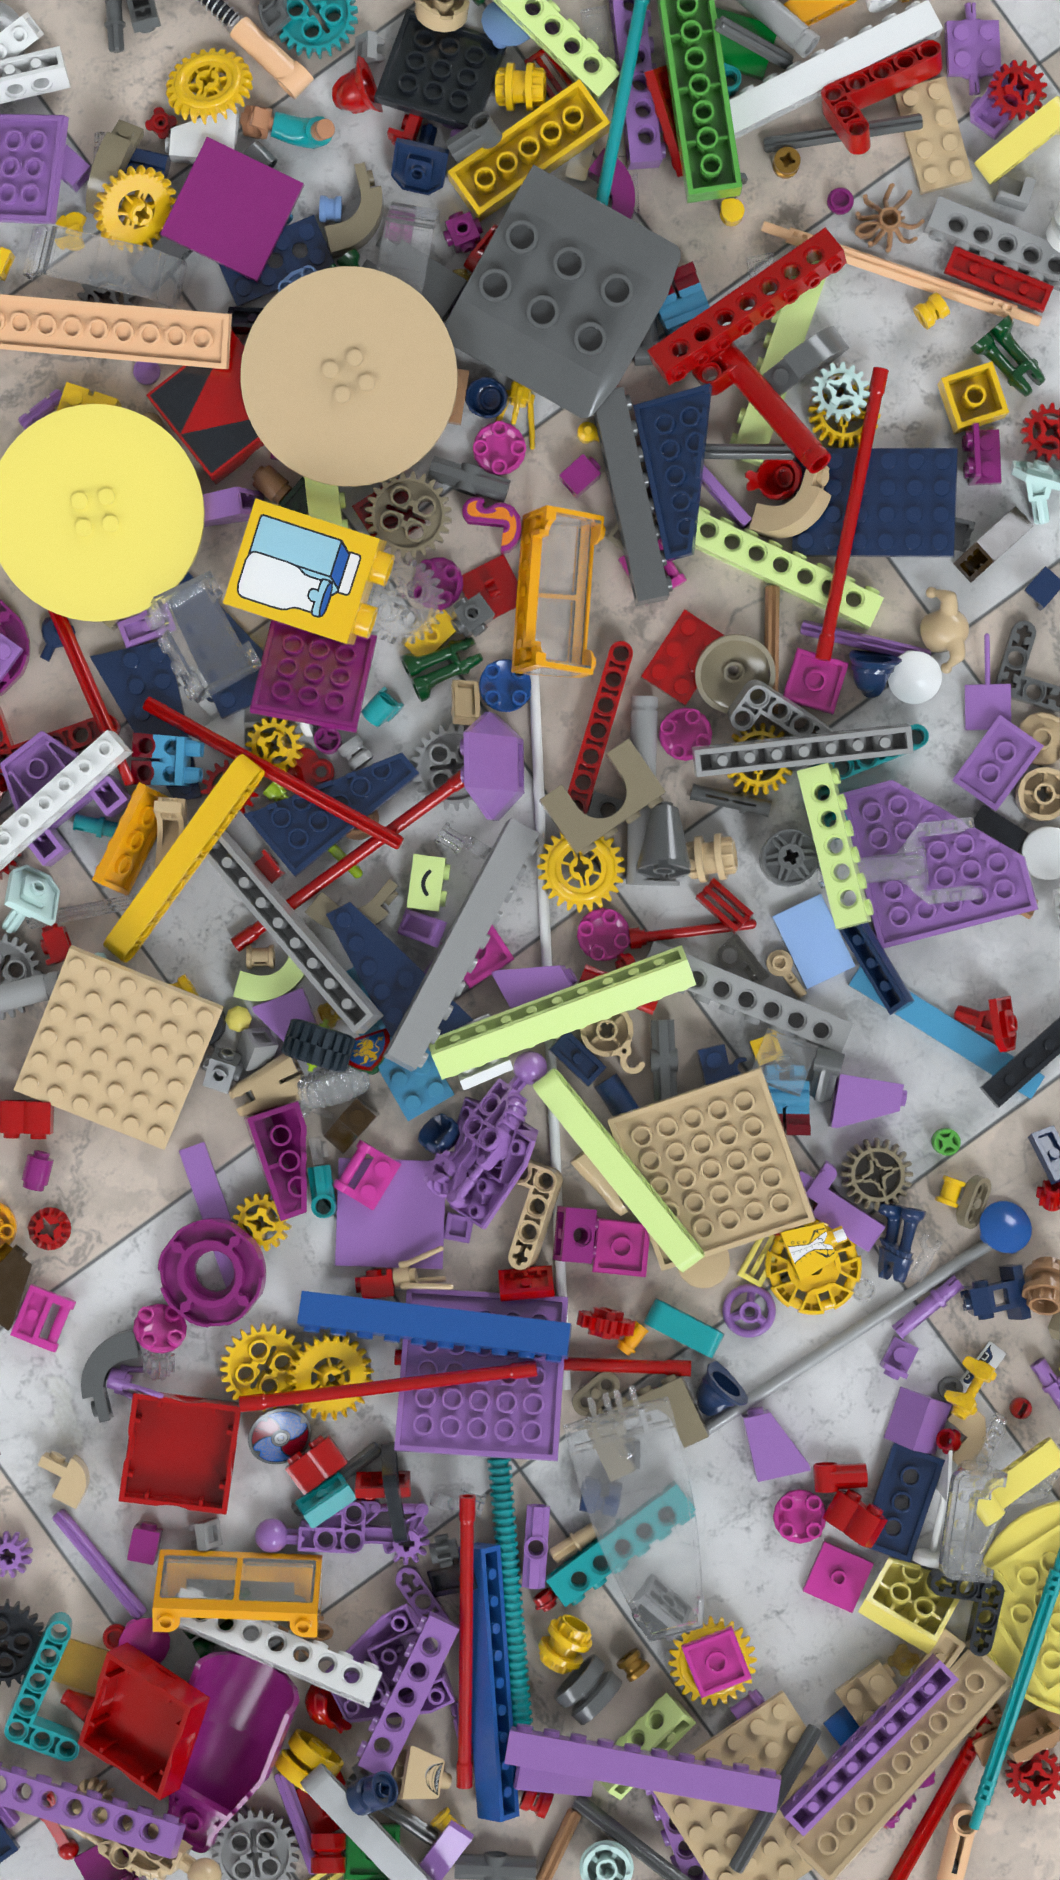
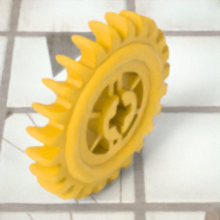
M211 48L209 52L202 49L198 55L193 52L190 54L191 58L184 57L181 59L183 64H176L174 66L175 71L170 72L168 75L170 79L166 82V96L169 99L170 107L174 108L177 115L181 113L184 120H187L190 114L194 124L199 115L205 125L208 115H211L215 123H217L218 113H221L227 120L226 110L230 109L234 114H237L235 103L244 107L245 104L242 96L249 99L250 94L248 90L253 89L251 82L253 77L249 65L244 63L242 57H236L235 52L227 53L226 49H220L218 52H216L215 48ZM221 72L225 74V76L219 77Z
M139 165L135 171L132 166H129L127 173L120 169L117 178L112 175L109 177L110 184H102L105 190L104 193H97L96 196L101 201L94 204V208L99 211L94 213L93 218L98 221L96 228L101 231V237L105 240L108 239L110 246L114 247L116 244L117 248L123 251L125 245L126 249L133 253L135 244L136 248L143 252L144 242L152 248V238L156 240L161 238L159 232L162 231L173 208L171 205L175 204L177 200L175 197H171V195L176 194V190L168 187L171 186V181L166 178L164 179V174L156 172L153 167L145 169L143 165ZM135 191V194L127 195L129 192ZM147 194L150 195L152 202L145 201ZM123 197H125V199L122 202L121 208L118 209L120 201ZM118 215H125V218L122 223L119 220Z
M561 832L560 839L552 835L550 838L554 845H543L548 854H539V857L545 863L537 865L538 869L545 871V873L538 876V879L547 880V883L542 886V890H552L548 899L558 896L557 906L566 901L567 911L576 904L578 913L582 911L583 905H586L589 912H591L594 902L602 908V898L609 902L612 901L609 891L619 892L614 883H623V879L618 877L617 874L625 872L624 868L617 865L624 861V858L615 856L621 848L610 847L614 838L605 841L602 836L594 843L597 847L591 850L594 855L590 859L584 857L581 851L579 852L580 862H582L583 866H588L582 878L579 872H574L573 870L578 864L577 854L574 853ZM572 851L574 859L571 863L564 862V857ZM596 856L601 864V873L593 871L591 861ZM561 864L569 867L570 877L567 880L562 875ZM592 874L598 875V880L590 886L588 878ZM573 878L579 881L581 888L571 886L568 882Z
M327 1333L323 1334L322 1341L313 1336V1344L310 1345L305 1341L303 1343L305 1350L297 1349L295 1351L299 1358L290 1359V1363L295 1367L286 1371L287 1374L293 1376V1378L286 1381V1384L294 1386L290 1391L370 1382L373 1380L366 1375L374 1373V1369L365 1366L371 1363L372 1360L369 1357L362 1358L367 1352L366 1349L360 1348L356 1350L359 1342L353 1341L349 1344L350 1337L348 1335L344 1336L341 1341L339 1336L336 1335L329 1339ZM335 1357L341 1359V1361L335 1365L331 1363L330 1358ZM326 1358L325 1364L319 1369L314 1368L319 1361ZM346 1370L349 1373L348 1381L345 1380L343 1374ZM313 1371L317 1373V1379L311 1383V1373ZM331 1373L335 1378L332 1382L327 1377ZM362 1397L303 1403L301 1411L306 1413L311 1408L310 1415L312 1418H316V1415L320 1412L323 1421H326V1417L330 1413L332 1419L336 1421L339 1411L347 1418L348 1407L357 1412L354 1402L357 1401L365 1404V1401Z
M711 1615L707 1624H704L699 1617L698 1627L688 1622L690 1632L684 1631L681 1635L682 1640L673 1639V1643L678 1649H669V1653L676 1658L668 1660V1664L677 1668L670 1671V1675L673 1677L679 1676L674 1683L675 1686L685 1685L682 1689L683 1695L692 1692L691 1701H695L700 1694L681 1645L732 1626L734 1629L733 1620L727 1626H724V1618L722 1616L717 1624H714ZM739 1627L734 1633L749 1672L752 1674L756 1672V1669L749 1664L755 1663L757 1658L749 1656V1654L755 1650V1647L753 1645L746 1646L751 1638L749 1635L741 1638L743 1628ZM752 1679L747 1680L744 1683L750 1684L752 1683ZM742 1682L701 1698V1704L705 1705L707 1700L711 1699L712 1705L716 1706L718 1698L724 1704H727L728 1695L736 1700L737 1695L735 1691L745 1692L746 1689Z

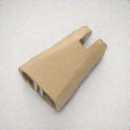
M284 1053L236 1083L229 1091L231 1099L243 1096L251 1091L254 1097V1101L247 1102L236 1109L241 1117L255 1115L262 1111L312 1097L310 1086L297 1059L286 1056Z
M584 1151L570 1160L572 1166L597 1191L613 1211L620 1216L628 1212L623 1200L618 1197L617 1192Z

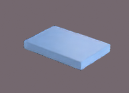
M821 894L772 916L806 989L855 967L839 930L835 928L834 920Z

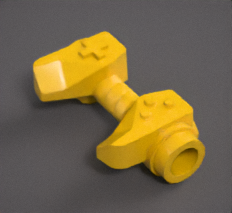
M966 1356L962 1362L963 1366L974 1376L967 1391L963 1393L946 1390L944 1394L946 1401L953 1404L951 1413L962 1420H966L969 1415H974L977 1412V1403L974 1399L984 1382L990 1383L997 1376L994 1367L971 1356Z

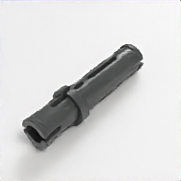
M694 783L690 800L736 809L742 814L750 812L769 817L772 800L748 796L749 793L743 792L742 795ZM706 794L727 798L729 800L706 796ZM733 800L755 804L756 806L733 802Z

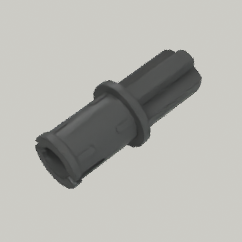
M105 0L107 21L104 23V26L107 28L108 49L110 52L120 53L124 51L123 28L126 27L122 16V0Z

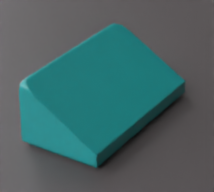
M338 1472L294 1503L309 1526L315 1528L357 1498H355L354 1492L342 1474Z

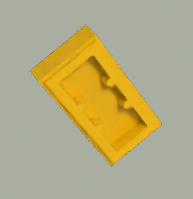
M439 610L404 646L417 657L438 650L456 633L451 624L452 618L445 610Z

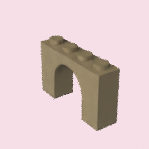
M629 738L606 754V757L625 785V801L618 812L606 818L590 817L576 806L562 784L539 799V802L575 854H578L580 851L583 855L587 854L597 847L594 842L603 836L605 840L609 839L619 832L618 825L624 821L629 825L642 816L639 813L640 810L646 806L651 810L664 801L661 796L666 791Z
M672 1374L661 1379L662 1384L653 1389L651 1385H647L636 1391L638 1396L629 1400L626 1396H623L611 1402L613 1407L605 1411L600 1407L587 1414L589 1418L585 1419L583 1423L610 1482L635 1471L637 1468L623 1436L626 1418L637 1409L651 1407L664 1412L672 1421L684 1448L709 1437L710 1433L683 1376L676 1377Z

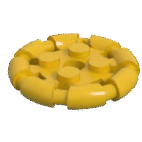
M824 1223L827 1231L832 1230V1228L828 1226L829 1224ZM775 1236L772 1240L774 1244L771 1250L767 1251L765 1273L766 1277L770 1279L771 1291L787 1308L791 1306L798 1309L797 1312L801 1314L820 1315L825 1314L824 1311L838 1309L852 1297L856 1282H860L862 1260L861 1255L858 1256L855 1248L857 1245L850 1241L848 1237V1241L833 1246L838 1257L836 1260L821 1268L817 1274H812L800 1281L789 1255L788 1259L780 1256L785 1246L784 1243L780 1242L782 1240L781 1236ZM845 1251L848 1259L841 1262L838 1253ZM772 1256L776 1258L775 1263H771ZM787 1271L790 1280L782 1282L779 1274ZM839 1274L847 1277L843 1286L835 1283ZM798 1289L806 1292L803 1300L795 1297ZM828 1291L830 1298L820 1301L818 1294Z

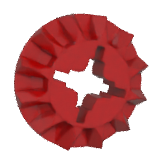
M54 1207L38 1210L31 1217L27 1227L30 1240L38 1248L47 1251L62 1247L68 1241L71 1234V1223L68 1216L60 1209ZM44 1218L50 1225L60 1224L53 1230V1237L49 1233L41 1235L39 1233L45 1228Z

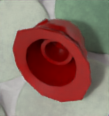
M357 56L355 68L341 76L333 85V102L337 108L350 111L352 114L363 113L370 109L383 112L382 104L374 102L377 87L370 67L363 57Z

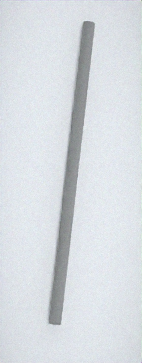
M982 1240L748 1393V1403L746 1405H735L734 1407L725 1408L705 1422L710 1435L993 1248L982 1242Z

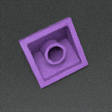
M900 1386L884 1438L913 1451L935 1455L938 1448L936 1437L945 1427L952 1404Z

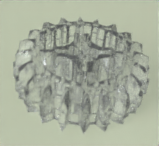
M347 1066L345 1072H336L325 1068L317 1070L314 1073H309L308 1076H304L297 1083L299 1099L302 1101L303 1106L310 1109L342 1104L364 1094L370 1088V1077L367 1072L358 1071Z

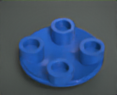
M510 659L497 660L487 665L479 681V690L484 702L492 709L500 712H512L520 709L531 696L530 676L527 672L524 674L512 673V660Z
M1007 1201L992 1203L983 1211L980 1217V1239L999 1252L1015 1254L1024 1248L1031 1238L1032 1226L1026 1212L1014 1203Z

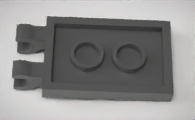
M381 236L376 246L379 250L391 257L384 269H381L368 259H366L362 267L385 272L409 284L432 305L444 323L468 281L406 242L401 241L397 247Z

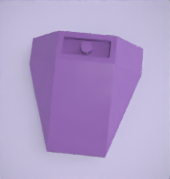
M484 712L463 732L464 739L460 741V752L462 756L464 755V766L461 767L460 776L465 789L486 819L499 821L525 793L524 742L498 714Z
M465 1097L457 1120L460 1136L455 1145V1152L464 1140L463 1124L480 1103L479 1100ZM526 1122L520 1125L519 1130L515 1129L506 1158L499 1160L491 1170H484L474 1182L475 1185L464 1197L465 1204L461 1208L457 1209L450 1203L449 1206L481 1229H486L527 1168L537 1139L538 1130ZM476 1160L468 1169L466 1177H469L477 1167Z
M407 1603L383 1614L345 1651L354 1656V1661L361 1664L364 1661L371 1662L379 1667L378 1671L382 1672V1678L369 1708L332 1693L344 1719L349 1723L371 1721L374 1715L380 1717L384 1708L380 1706L382 1698L387 1690L392 1692L396 1683L392 1681L394 1673L398 1666L404 1667L408 1658L404 1656L406 1648L410 1641L416 1642L420 1633L416 1631L420 1619ZM431 1637L423 1641L425 1649H436ZM416 1662L411 1666V1671L416 1675H422L425 1673L426 1667L424 1664ZM444 1663L419 1715L432 1713L455 1702L449 1675ZM332 1664L324 1673L331 1672L334 1669V1665ZM348 1671L345 1673L344 1679L348 1683H355L359 1680V1675L355 1671ZM404 1687L399 1691V1696L404 1700H409L414 1696V1692L412 1689ZM396 1712L390 1713L387 1718L401 1717Z

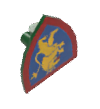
M386 1028L354 1038L356 1041L348 1063L349 1067L367 1072L370 1075L379 1072V1066L385 1059L383 1054L391 1041Z

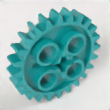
M287 0V11L291 21L277 33H282L279 36L281 43L289 40L287 43L289 51L296 46L298 56L303 51H306L307 57L310 59L312 53L316 52L318 58L321 59L322 51H326L331 57V48L335 47L338 51H342L340 42L350 43L349 37L346 34H355V28L351 25L358 24V18L353 16L358 13V7L352 6L356 0H307L312 10L316 14L319 13L321 22L330 30L329 33L322 29L321 24L314 15H310L309 7L303 0ZM295 7L303 9V12L298 16L290 14V11ZM331 13H338L340 15V18L335 22L327 20V16ZM312 28L319 31L315 37L310 38L305 35Z

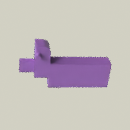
M825 1161L814 1178L800 1170L799 1174L807 1196L816 1202L812 1209L815 1218L829 1224L828 1226L832 1229L842 1226L850 1241L869 1252L885 1229V1224L829 1188L837 1176L836 1168L830 1162Z

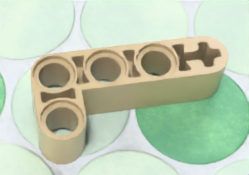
M531 1159L527 1166V1177L525 1179L520 1177L516 1183L530 1188L508 1255L510 1265L518 1270L526 1269L536 1264L563 1182V1177L559 1170ZM546 1173L553 1177V1184L550 1188L543 1183V1176ZM537 1199H541L545 1204V1209L542 1213L535 1209V1201ZM529 1224L536 1228L535 1238L527 1235L526 1229ZM524 1252V1256L528 1258L527 1261L522 1262V1257L519 1256V1253Z

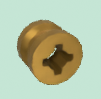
M783 147L776 152L773 161V171L778 177L789 179L797 173L801 163L798 151L792 147Z
M638 1648L630 1650L616 1663L619 1669L625 1671L629 1682L639 1678L650 1667L648 1661L640 1657Z

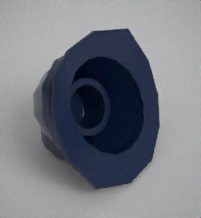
M852 650L848 654L852 662L851 669L853 670L854 682L867 698L880 696L888 678L894 672V667L902 662V659L897 656L870 651Z
M717 1361L708 1364L707 1372L703 1375L696 1393L698 1409L707 1416H713L727 1407L746 1405L748 1403V1396L731 1373Z

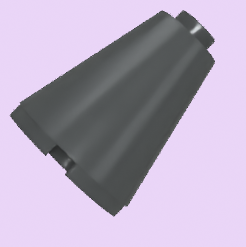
M662 801L651 809L637 863V870L640 875L660 879V874H669V879L684 877L690 874L691 863L679 809L673 806L672 802Z

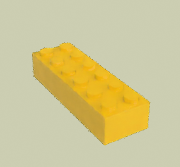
M578 79L504 131L501 141L496 146L489 149L482 147L448 170V180L474 217L478 218L479 222H481L514 199L533 165L548 173L553 172L609 133L611 122L581 80Z

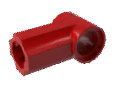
M820 1462L813 1464L815 1492L832 1493L837 1492L839 1489L868 1487L866 1463L837 1465L835 1462Z

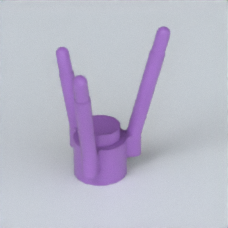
M121 1364L120 1369L112 1367L107 1380V1388L113 1389L114 1393L123 1395L131 1400L133 1393L129 1392L130 1389L158 1398L164 1397L163 1393L133 1384V1375H130L129 1372L168 1373L169 1368L138 1367Z

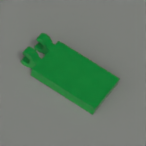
M716 7L717 19L724 16L774 44L777 35L762 22ZM720 34L724 63L736 67L742 75L763 81L769 60Z

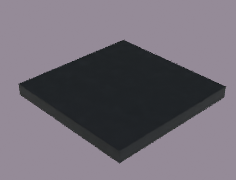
M407 9L375 93L374 102L464 130L469 126V121L473 116L485 111L495 83L496 71L501 66L507 47L499 49L493 45L492 40L485 33L463 26L451 32L433 31L425 27L417 19L415 11Z

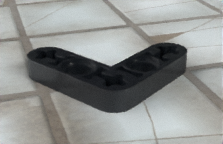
M395 1442L381 1444L382 1479L394 1543L408 1541V1531L399 1487L397 1451L394 1450Z
M948 1569L932 1570L927 1576V1586L936 1595L974 1601L965 1644L974 1655H987L992 1649L1004 1597L1003 1585L991 1576ZM942 1577L945 1581L952 1583V1587L948 1584H940L938 1587L935 1582L941 1580ZM964 1580H971V1589L966 1593H961L959 1590L960 1583ZM992 1586L996 1588L995 1592H990L989 1595L985 1592L986 1588L990 1589ZM984 1610H990V1619L985 1623H980L979 1614ZM981 1638L982 1640H984V1643L979 1644L977 1648L974 1645V1642L979 1641Z

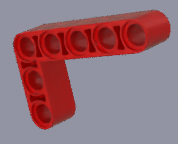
M934 40L923 41L823 87L821 90L823 115L850 153L861 155L866 153L871 146L869 123L860 110L938 75L942 71V49L940 43Z
M0 707V730L3 733V740L0 742L1 760L4 756H10L29 740L14 745L5 716ZM109 714L114 728L119 735L121 731L120 722ZM94 717L47 733L53 738H61L63 744L75 752L86 749L101 736ZM80 729H86L88 731L87 740L82 743L77 742L76 733Z

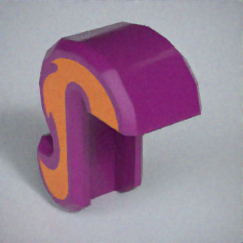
M482 497L468 499L462 507L463 518L467 524L503 528L501 554L510 553L517 547L521 537V520L514 507L506 503H495L484 508L485 501Z

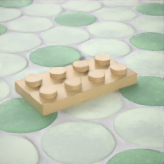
M946 77L925 81L894 94L893 97L899 116L917 113L922 115V129L903 132L920 195L972 182L973 176Z

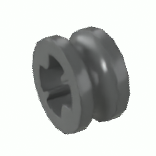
M946 1376L939 1381L938 1393L943 1399H945L944 1394L946 1390L944 1386L946 1383L950 1385V1382H955L954 1387L957 1389V1392H963V1385L955 1377Z

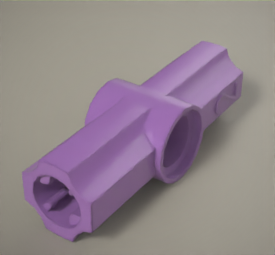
M527 1504L522 1587L528 1589L545 1588L550 1519L549 1505ZM533 1540H539L543 1543L544 1547L540 1552L535 1553L529 1549V1543Z

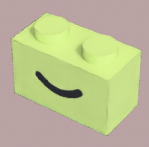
M413 854L407 908L440 912V907H445L447 891H442L443 881H449L451 867L450 864H446V858Z

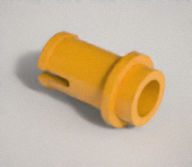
M635 1321L633 1336H624L622 1340H618L619 1344L616 1346L628 1356L631 1353H636L634 1349L649 1332L637 1321Z

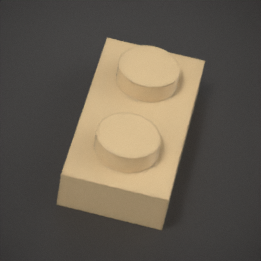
M944 1628L930 1654L924 1653L912 1669L913 1673L932 1654L949 1669L966 1647L965 1642Z

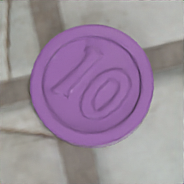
M137 361L133 368V374L140 384L152 385L160 377V367L158 363Z

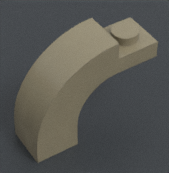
M119 119L112 132L106 133L91 168L86 191V212L94 215L95 212L99 211L94 208V204L101 201L96 195L99 192L104 193L105 190L102 184H110L109 177L112 175L117 178L120 169L125 173L133 153L144 137L143 128Z
M365 162L354 164L361 193V201L356 213L344 222L325 226L333 259L343 256L354 248L359 250L366 245L376 233L382 220L384 209L381 186L371 188V186H375L372 169L366 171Z
M389 879L369 903L357 909L376 926L389 915L382 906L385 903L389 906L399 895L396 891L399 886ZM321 892L305 913L318 924L334 930L326 914L341 906Z

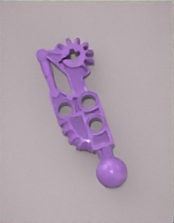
M534 1051L520 1054L514 1063L513 1072L515 1076L509 1084L499 1078L464 1122L462 1128L465 1135L464 1140L456 1152L445 1150L443 1154L436 1153L433 1161L428 1160L430 1165L423 1169L426 1175L422 1180L434 1195L437 1194L441 1198H446L457 1209L461 1208L465 1204L464 1197L475 1185L474 1182L484 1170H491L499 1160L506 1158L515 1129L519 1130L520 1125L524 1124V1116L527 1114L525 1103L528 1100L520 1092L526 1084L533 1085L547 1072V1063L541 1054ZM476 1160L477 1167L469 1177H466L468 1169Z
M358 1498L315 1528H311L306 1519L301 1520L299 1529L287 1528L278 1519H265L256 1528L255 1541L259 1548L269 1553L282 1550L286 1544L298 1545V1551L357 1553L363 1548L364 1544H383L385 1554H391L396 1551L393 1557L394 1562H397L402 1556L404 1557L403 1564L408 1565V1557H412L413 1561L417 1563L419 1562L417 1553L423 1556L427 1554L426 1549L422 1546L429 1545L430 1540L422 1537L426 1536L429 1531L423 1523L429 1508L425 1502L417 1504L403 1503L404 1514H413L405 1518L406 1524L409 1525L408 1536H410L411 1541H414L409 1544V1547H404V1542L394 1543L391 1526L368 1525L380 1512H388L387 1504H381L378 1500ZM358 1506L362 1514L358 1518H351L347 1514L348 1507ZM325 1531L331 1533L333 1541L329 1544H323L318 1538L320 1533ZM349 1533H356L361 1541L357 1545H350L346 1542L345 1537Z

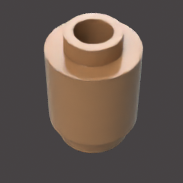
M270 465L266 467L260 466L252 476L254 479L252 485L271 502L275 501L279 504L292 490V487L288 485L289 481Z

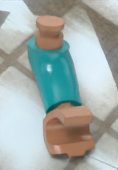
M246 105L244 112L241 113L239 122L242 125L244 136L264 140L267 139L268 132L271 130L270 137L291 145L310 149L327 145L335 132V126L332 121L322 116L302 118L275 111V115L272 117L273 110L271 108Z

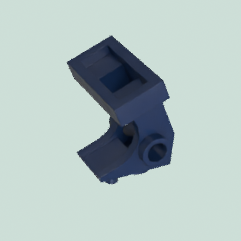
M1007 1264L999 1266L1001 1281L988 1284L987 1279L972 1282V1286H964V1291H960V1296L963 1298L964 1303L962 1304L963 1311H968L971 1315L978 1316V1320L994 1318V1313L1007 1310L1008 1319L1010 1320L1032 1318L1030 1308L1026 1305L1027 1299L1022 1297V1289L1025 1284L1022 1265ZM1003 1289L1005 1302L996 1304L993 1291Z

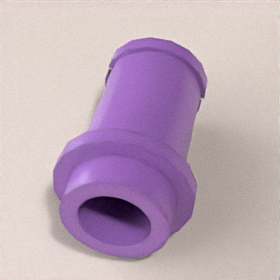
M757 1689L754 1691L749 1690V1695L730 1707L737 1720L765 1702L764 1697Z

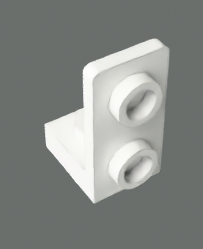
M28 12L0 32V60L17 56L44 35Z

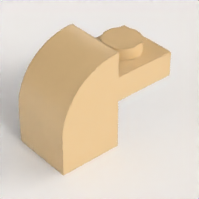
M58 1452L44 1453L38 1466L61 1477L52 1497L76 1509L80 1505L90 1483V1473L86 1463L76 1454L68 1463L65 1461L66 1457Z

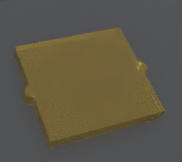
M70 1638L52 1681L96 1695L97 1682L107 1651L109 1650Z

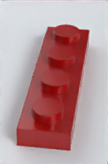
M667 65L644 73L647 88L651 92L655 105V113L663 130V138L672 158V167L676 171L677 177H681L683 174Z
M956 246L953 248L944 270V274L1040 313L1044 312L1054 288L1050 284Z

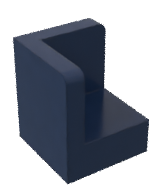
M1046 566L1039 571L1024 590L1026 594L1039 604L1036 608L1040 611L1060 591V578Z

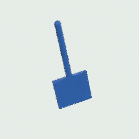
M845 1705L823 1723L840 1747L860 1728Z

